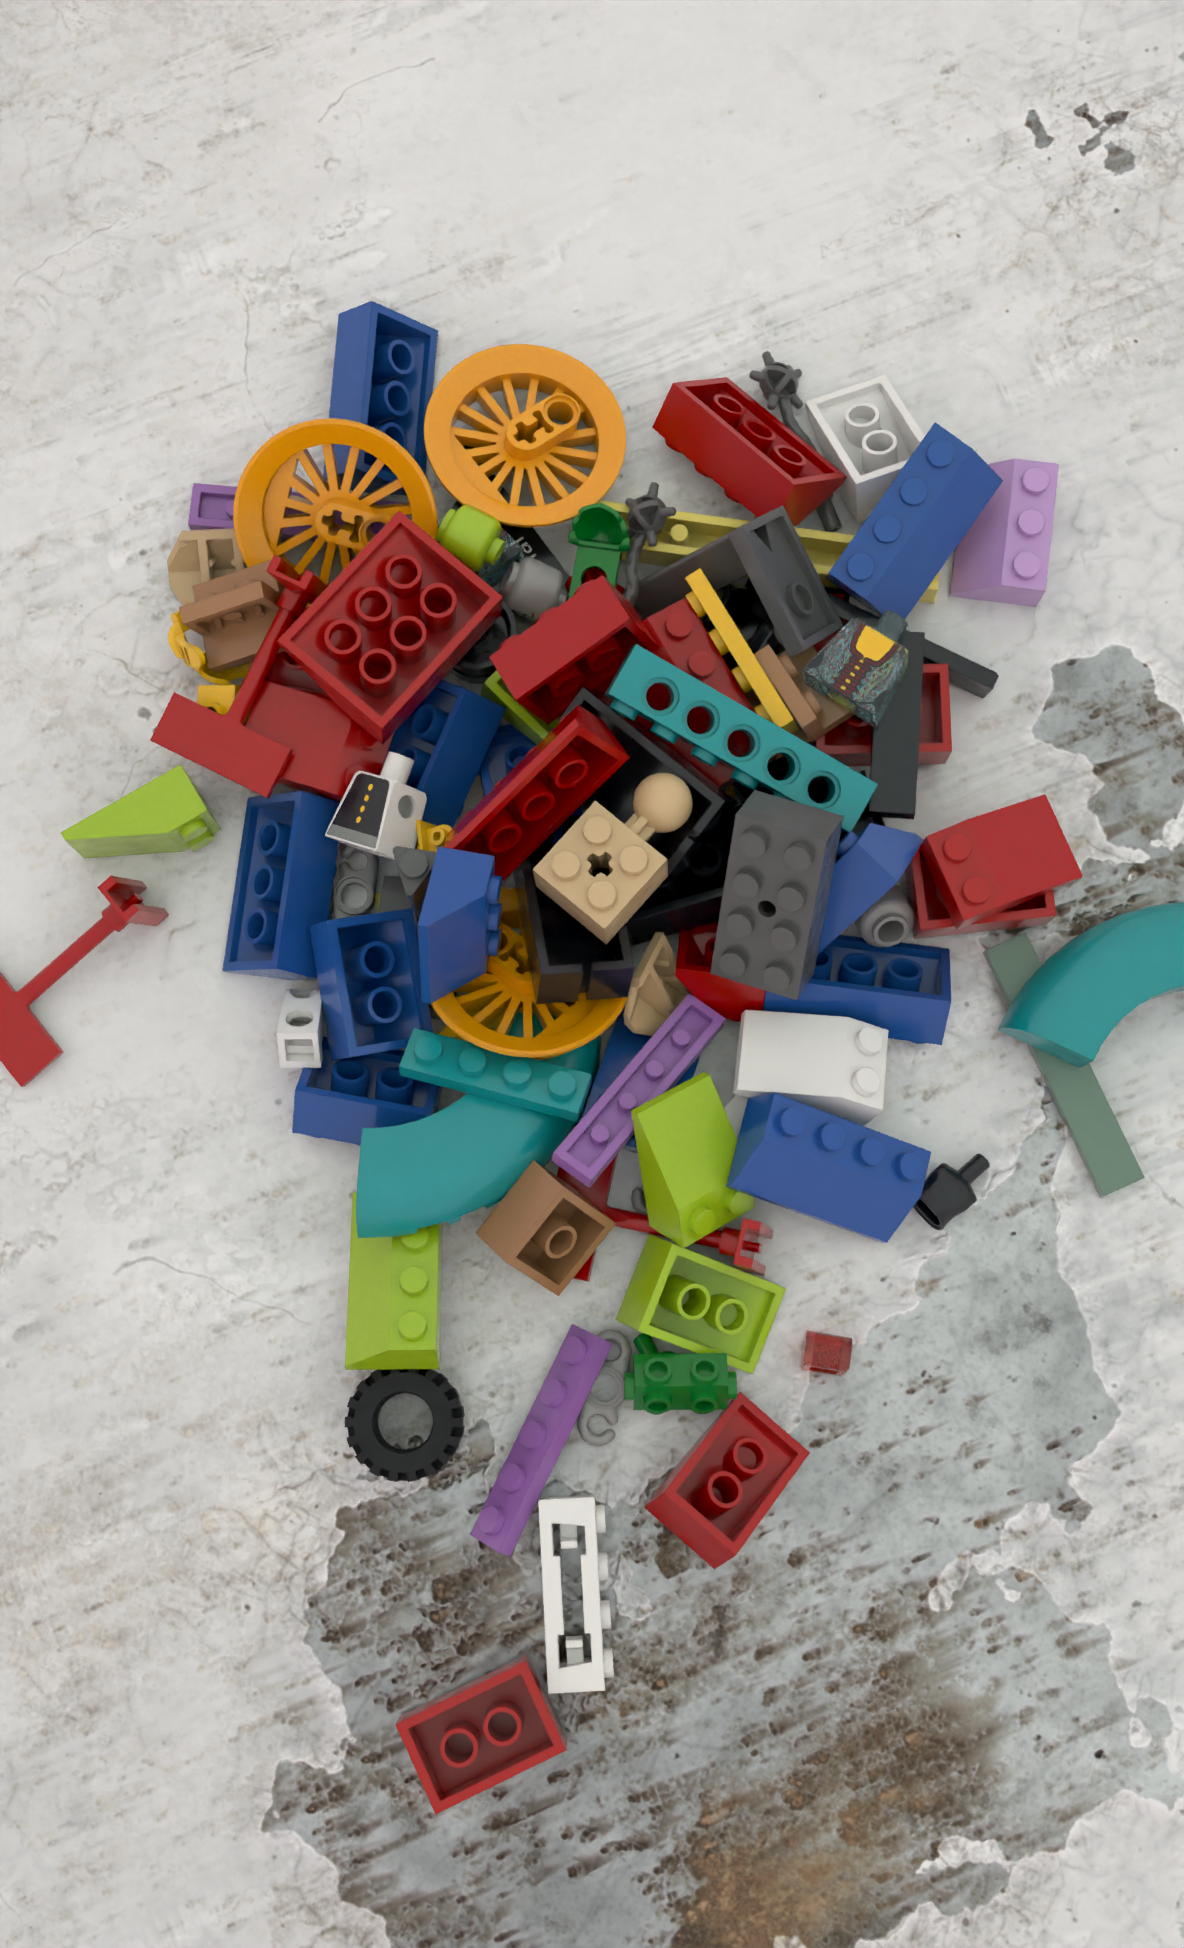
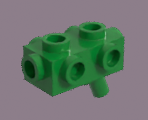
M642 1333L635 1337L633 1342L639 1354H634L633 1372H624V1400H633V1410H646L653 1415H659L669 1410H692L697 1414H707L717 1409H726L728 1399H737L736 1371H728L727 1353L676 1354L672 1351L660 1353L650 1335Z

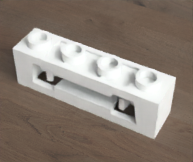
M595 1494L539 1497L548 1694L605 1691V1678L614 1677L612 1648L603 1649L602 1629H611L610 1600H600L599 1582L609 1581L607 1552L598 1553L597 1533H606L605 1506L595 1505ZM553 1523L560 1524L561 1549L578 1548L577 1526H585L586 1551H581L585 1634L590 1633L592 1656L584 1658L583 1636H566L567 1661L560 1663L559 1635H564L565 1630L561 1552L554 1553Z

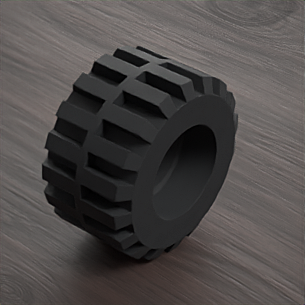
M433 1369L375 1370L370 1373L371 1375L362 1380L356 1387L357 1391L353 1397H350L347 1405L349 1411L348 1416L345 1417V1427L348 1428L349 1437L346 1439L349 1447H353L357 1454L355 1458L360 1464L364 1463L372 1474L377 1477L388 1478L387 1480L394 1482L416 1481L426 1476L428 1477L441 1469L456 1453L461 1437L464 1434V1407L461 1405L460 1395L456 1388L452 1387L448 1382L449 1379L442 1373H438ZM403 1393L413 1394L423 1399L429 1406L433 1417L432 1430L427 1440L420 1446L409 1450L398 1449L388 1444L381 1435L378 1424L380 1410L386 1401L395 1395Z

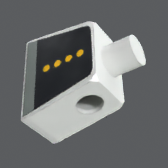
M389 751L380 776L360 770L356 772L328 826L325 836L358 850L394 861V847L400 846L415 849L418 838L416 820H422L427 797L424 792L406 785L414 760Z

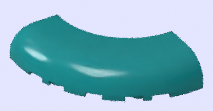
M1184 902L1147 906L1126 912L1099 923L1070 940L1050 956L1023 985L1010 1004L997 1030L1078 1068L1094 1061L1101 1045L1113 1028L1134 1008L1151 999L1173 992L1184 991Z
M518 1012L508 1033L509 1036L523 1037V1013ZM532 1013L533 1037H536L543 1031V1028L535 1013ZM599 1035L587 1044L561 1056L540 1060L591 1074V1085L585 1103L599 1068L601 1036ZM467 1093L452 1105L420 1120L397 1126L362 1128L356 1199L358 1238L394 1237L415 1234L417 1229L443 1222L451 1225L461 1221L460 1216L473 1212L483 1206L487 1209L503 1199L533 1160L545 1167L552 1160L553 1152L578 1122Z

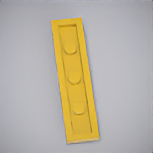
M701 568L685 577L693 590L685 595L699 619L706 614L709 616L715 629L708 632L721 655L723 656L731 652L739 665L731 670L745 694L753 689L760 699L761 704L754 708L757 714L791 734L799 729L798 725Z

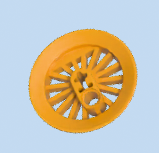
M510 344L477 352L458 363L443 377L434 390L427 406L424 421V443L429 463L436 477L449 494L461 505H471L496 518L501 524L517 527H543L573 519L578 515L579 509L591 504H597L607 494L617 479L623 464L626 450V428L622 412L613 393L605 382L588 366L555 349L530 344ZM513 389H528L525 411L521 414ZM502 391L509 418L492 398L491 393ZM537 391L551 395L535 404ZM477 401L491 419L469 406ZM459 419L478 431L457 428L454 425ZM559 419L567 424L558 425L551 420ZM583 420L587 428L577 430L579 421ZM594 444L595 452L571 447ZM463 446H469L474 448L466 450ZM569 465L591 468L593 470L588 477ZM498 472L494 480L491 482L488 478ZM514 472L510 502L508 504L499 492ZM523 472L525 473L533 506H518ZM556 477L577 488V490L569 494ZM538 479L554 497L556 502L545 505Z
M322 418L308 420L280 431L266 441L251 457L240 477L235 492L233 505L234 532L238 548L246 566L251 567L271 560L273 555H276L287 562L298 574L303 575L305 568L324 543L327 542L319 577L327 586L330 584L328 581L337 545L339 546L342 570H344L352 561L351 548L357 556L375 536L371 529V523L378 521L387 524L400 510L404 515L412 514V521L434 540L438 531L435 498L424 472L415 459L397 441L385 433L366 424L347 419ZM334 444L351 446L341 486ZM322 445L328 483L307 448ZM361 449L375 456L377 460L352 493H350ZM298 461H300L315 488L296 474ZM384 464L397 476L391 482L358 499ZM292 487L305 498L291 495ZM402 487L409 500L408 503L374 504ZM288 507L302 512H306L301 514L286 515ZM334 510L342 512L341 519L344 521L342 525L335 523L336 518L332 514ZM311 525L280 543L284 527ZM318 535V538L296 566L283 554L313 536Z
M502 883L498 902L502 903V913L498 928L502 929V938L498 956L490 955L485 974L436 1000L431 1005L449 1028L476 1046L503 1055L528 1057L539 1061L558 1057L587 1044L606 1031L620 1015L628 997L586 1000V994L579 993L578 1001L536 1005L516 888L506 889ZM520 928V935L513 929ZM453 992H471V993H468V994H465V995H462V996H459V997H456V998H455ZM484 1007L474 1017L467 1014V1012ZM523 1007V1037L509 1036L508 1033L520 1008ZM532 1009L543 1028V1031L536 1037H533ZM505 1011L496 1031L486 1027Z

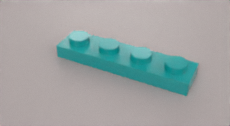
M414 1028L399 1065L400 1076L574 1122L579 1121L591 1085V1074L528 1057L499 1054L467 1041Z

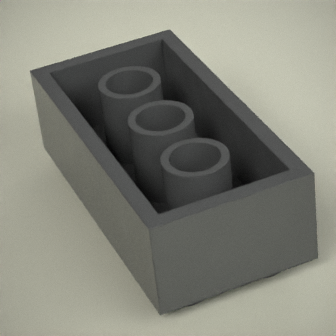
M754 790L735 815L710 974L798 1000L815 971L844 816Z

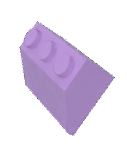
M1010 459L991 463L988 465L1003 482L954 550L949 596L1037 607L1046 591L1059 464L1023 459Z

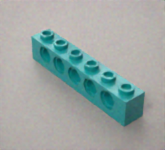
M637 644L631 646L604 696L613 700L609 707L613 711L632 721L635 720L637 715L653 723L650 729L653 734L671 744H675L677 738L694 747L690 754L703 763L715 767L719 761L733 769L734 771L730 777L743 786L755 790L759 784L773 792L774 796L844 816L841 828L843 833L853 830L878 786L874 781ZM653 684L664 686L669 693V703L662 711L654 710L647 703L646 693ZM694 707L702 708L709 716V726L702 734L694 733L687 725V715ZM735 730L745 733L749 739V749L742 757H736L731 754L727 746L728 737ZM776 753L783 755L789 763V771L781 780L771 777L767 768L769 759ZM817 776L823 778L828 785V795L820 803L814 802L808 795V785Z

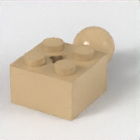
M656 773L640 782L633 795L632 805L634 814L625 824L597 801H594L533 868L536 887L606 945L668 877L667 858L649 845L647 840L655 832L668 833L677 830L688 820L691 814L693 800L690 789L682 779L673 774ZM597 868L609 869V875L606 876L600 872L594 877L592 871Z

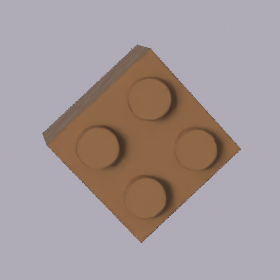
M533 1160L476 1231V1234L506 1263L559 1296L616 1223L586 1196Z

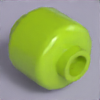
M463 505L457 511L451 508L443 518L435 539L473 572H478L487 563L494 566L499 560L506 544L504 540L500 539V522L471 505Z

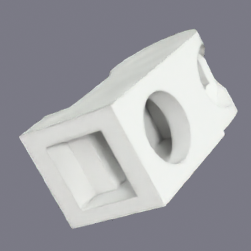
M313 989L311 991L285 990L276 1030L280 1068H321L325 1019L320 989Z

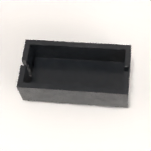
M582 687L559 718V721L577 705H580L605 722L630 756L582 805L588 809L594 801H597L625 824L634 814L632 805L633 795L643 779L656 773H670L682 779L690 789L693 800L692 811L688 820L675 831L668 833L655 832L647 840V843L667 858L668 875H683L707 843L700 836L713 835L738 802L637 720H629L609 708L613 701L604 696L601 691Z
M582 815L569 816L562 823L560 839ZM553 832L513 871L536 1005L578 1001L579 993H585L586 1000L628 997L635 966L626 923L606 945L536 887L533 868L552 849ZM597 868L592 871L594 877L600 872L606 876L609 875V869Z

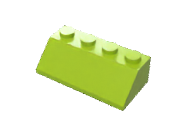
M356 1191L352 1194L345 1369H440L443 1223L417 1229L415 1234L394 1237L358 1238Z

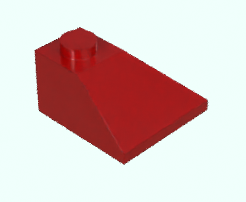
M718 921L679 932L675 976L697 999L726 1019L741 1022V1014L745 1010L763 1011L765 990L710 974Z

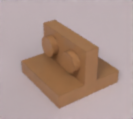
M271 560L192 586L195 597L194 602L179 607L182 624L202 635L208 667L213 672L219 673L253 662L279 610L276 604L284 590V587L266 572ZM280 647L278 653L284 652L285 650L282 647Z
M768 644L756 652L754 656L798 725L799 729L792 733L794 736L806 743L814 742L854 715L825 697L817 681L807 683L817 672L816 668L806 669L819 655L813 646L795 656L789 657L786 650L776 656ZM823 660L822 663L819 665L818 669H820L823 666ZM826 666L822 678L824 681L827 680L826 682L830 685L833 683L831 681L832 674ZM820 680L821 687L826 694L829 686H824V683ZM753 689L745 694L753 709L761 704ZM779 753L776 755L777 759L783 756Z

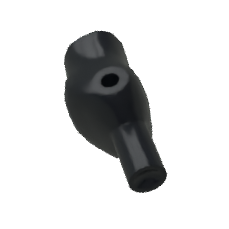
M977 1153L959 1170L946 1163L940 1164L926 1178L922 1195L913 1208L931 1227L936 1230L944 1229L949 1221L966 1211L977 1201V1197L970 1184L990 1167L988 1160L983 1155Z

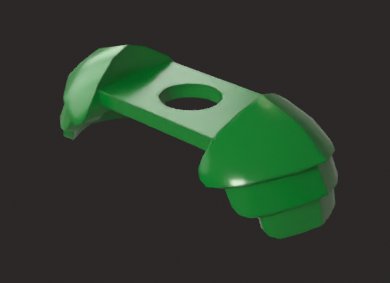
M603 503L584 506L579 509L578 515L574 517L572 530L568 535L569 543L578 546L568 599L574 596L576 589L582 585L583 575L591 568L604 570L607 580L616 588L622 552L628 551L630 546L626 523L616 510Z

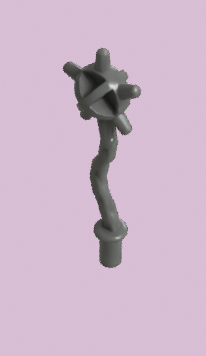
M769 351L764 352L762 358L765 368L761 372L752 370L749 377L759 382L763 397L768 400V409L774 410L778 403L785 426L817 451L810 438L800 428L792 410V405L797 409L803 406V402L796 394L798 389L797 379L802 375L801 370H794L790 365L775 362ZM834 494L830 495L816 508L824 530L827 532H834L842 527L831 501Z
M656 482L650 484L647 495L636 499L628 498L625 501L626 506L630 509L627 516L629 525L627 531L629 538H633L626 558L625 572L627 583L624 597L633 607L639 591V556L646 538L648 545L655 547L657 545L656 535L662 532L667 517L676 514L674 507H666L664 502L657 497L659 484Z

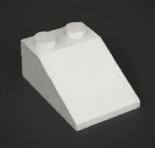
M886 375L805 401V409L826 460L847 476L838 490L857 523L868 518L925 437Z
M745 1010L741 1014L733 1093L747 1098L777 1093L865 1126L883 1111L889 1030L850 1017Z

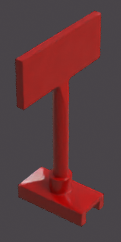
M273 555L266 572L284 587L276 604L279 610L227 714L220 715L174 692L150 741L268 799L293 750L245 727L244 720L281 647L277 640L292 625L295 617H300L307 603L312 604L328 587L314 573L305 570L303 575L298 574L287 562L276 555Z
M110 876L97 888L110 903L101 912L103 917L19 991H15L0 972V1061L21 1087H25L64 1053L30 1010V1005L113 931L120 932L129 923L157 926L169 916L164 908L143 904L144 900L140 894L147 889L143 881Z
M618 1154L590 1188L561 1167L558 1168L557 1177L586 1196L616 1223V1227L665 1237L649 1226L647 1214L607 1205ZM743 1218L740 1230L724 1227L723 1231L715 1230L694 1242V1244L719 1249V1254L734 1257L733 1264L747 1272L764 1275L766 1266L754 1260L755 1252L761 1253L762 1244L757 1243L758 1237L772 1240L774 1230L760 1221ZM596 1250L573 1279L589 1282Z

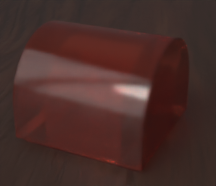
M806 1330L802 1343L799 1367L805 1371L842 1377L850 1368L852 1338Z

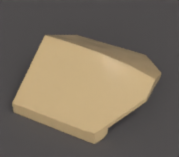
M234 528L183 530L167 559L170 587L183 606L194 602L195 597L192 586L248 568L238 548Z
M655 932L632 977L623 1016L624 1024L635 1034L653 1036L689 993L693 995L675 976L677 958L663 932Z

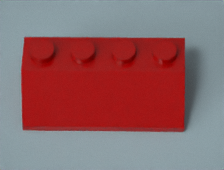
M727 377L674 382L652 426L656 432L665 438V443L669 448L685 455L694 463V468L697 472L713 479L724 489V494L729 499L742 504L754 514V519L783 505L793 526L799 525L844 483L847 477Z
M577 705L569 714L561 719L559 724L537 746L527 753L526 757L505 778L501 779L471 811L463 816L462 820L448 833L443 847L495 856V875L502 876L503 882L614 774L630 756L603 720Z

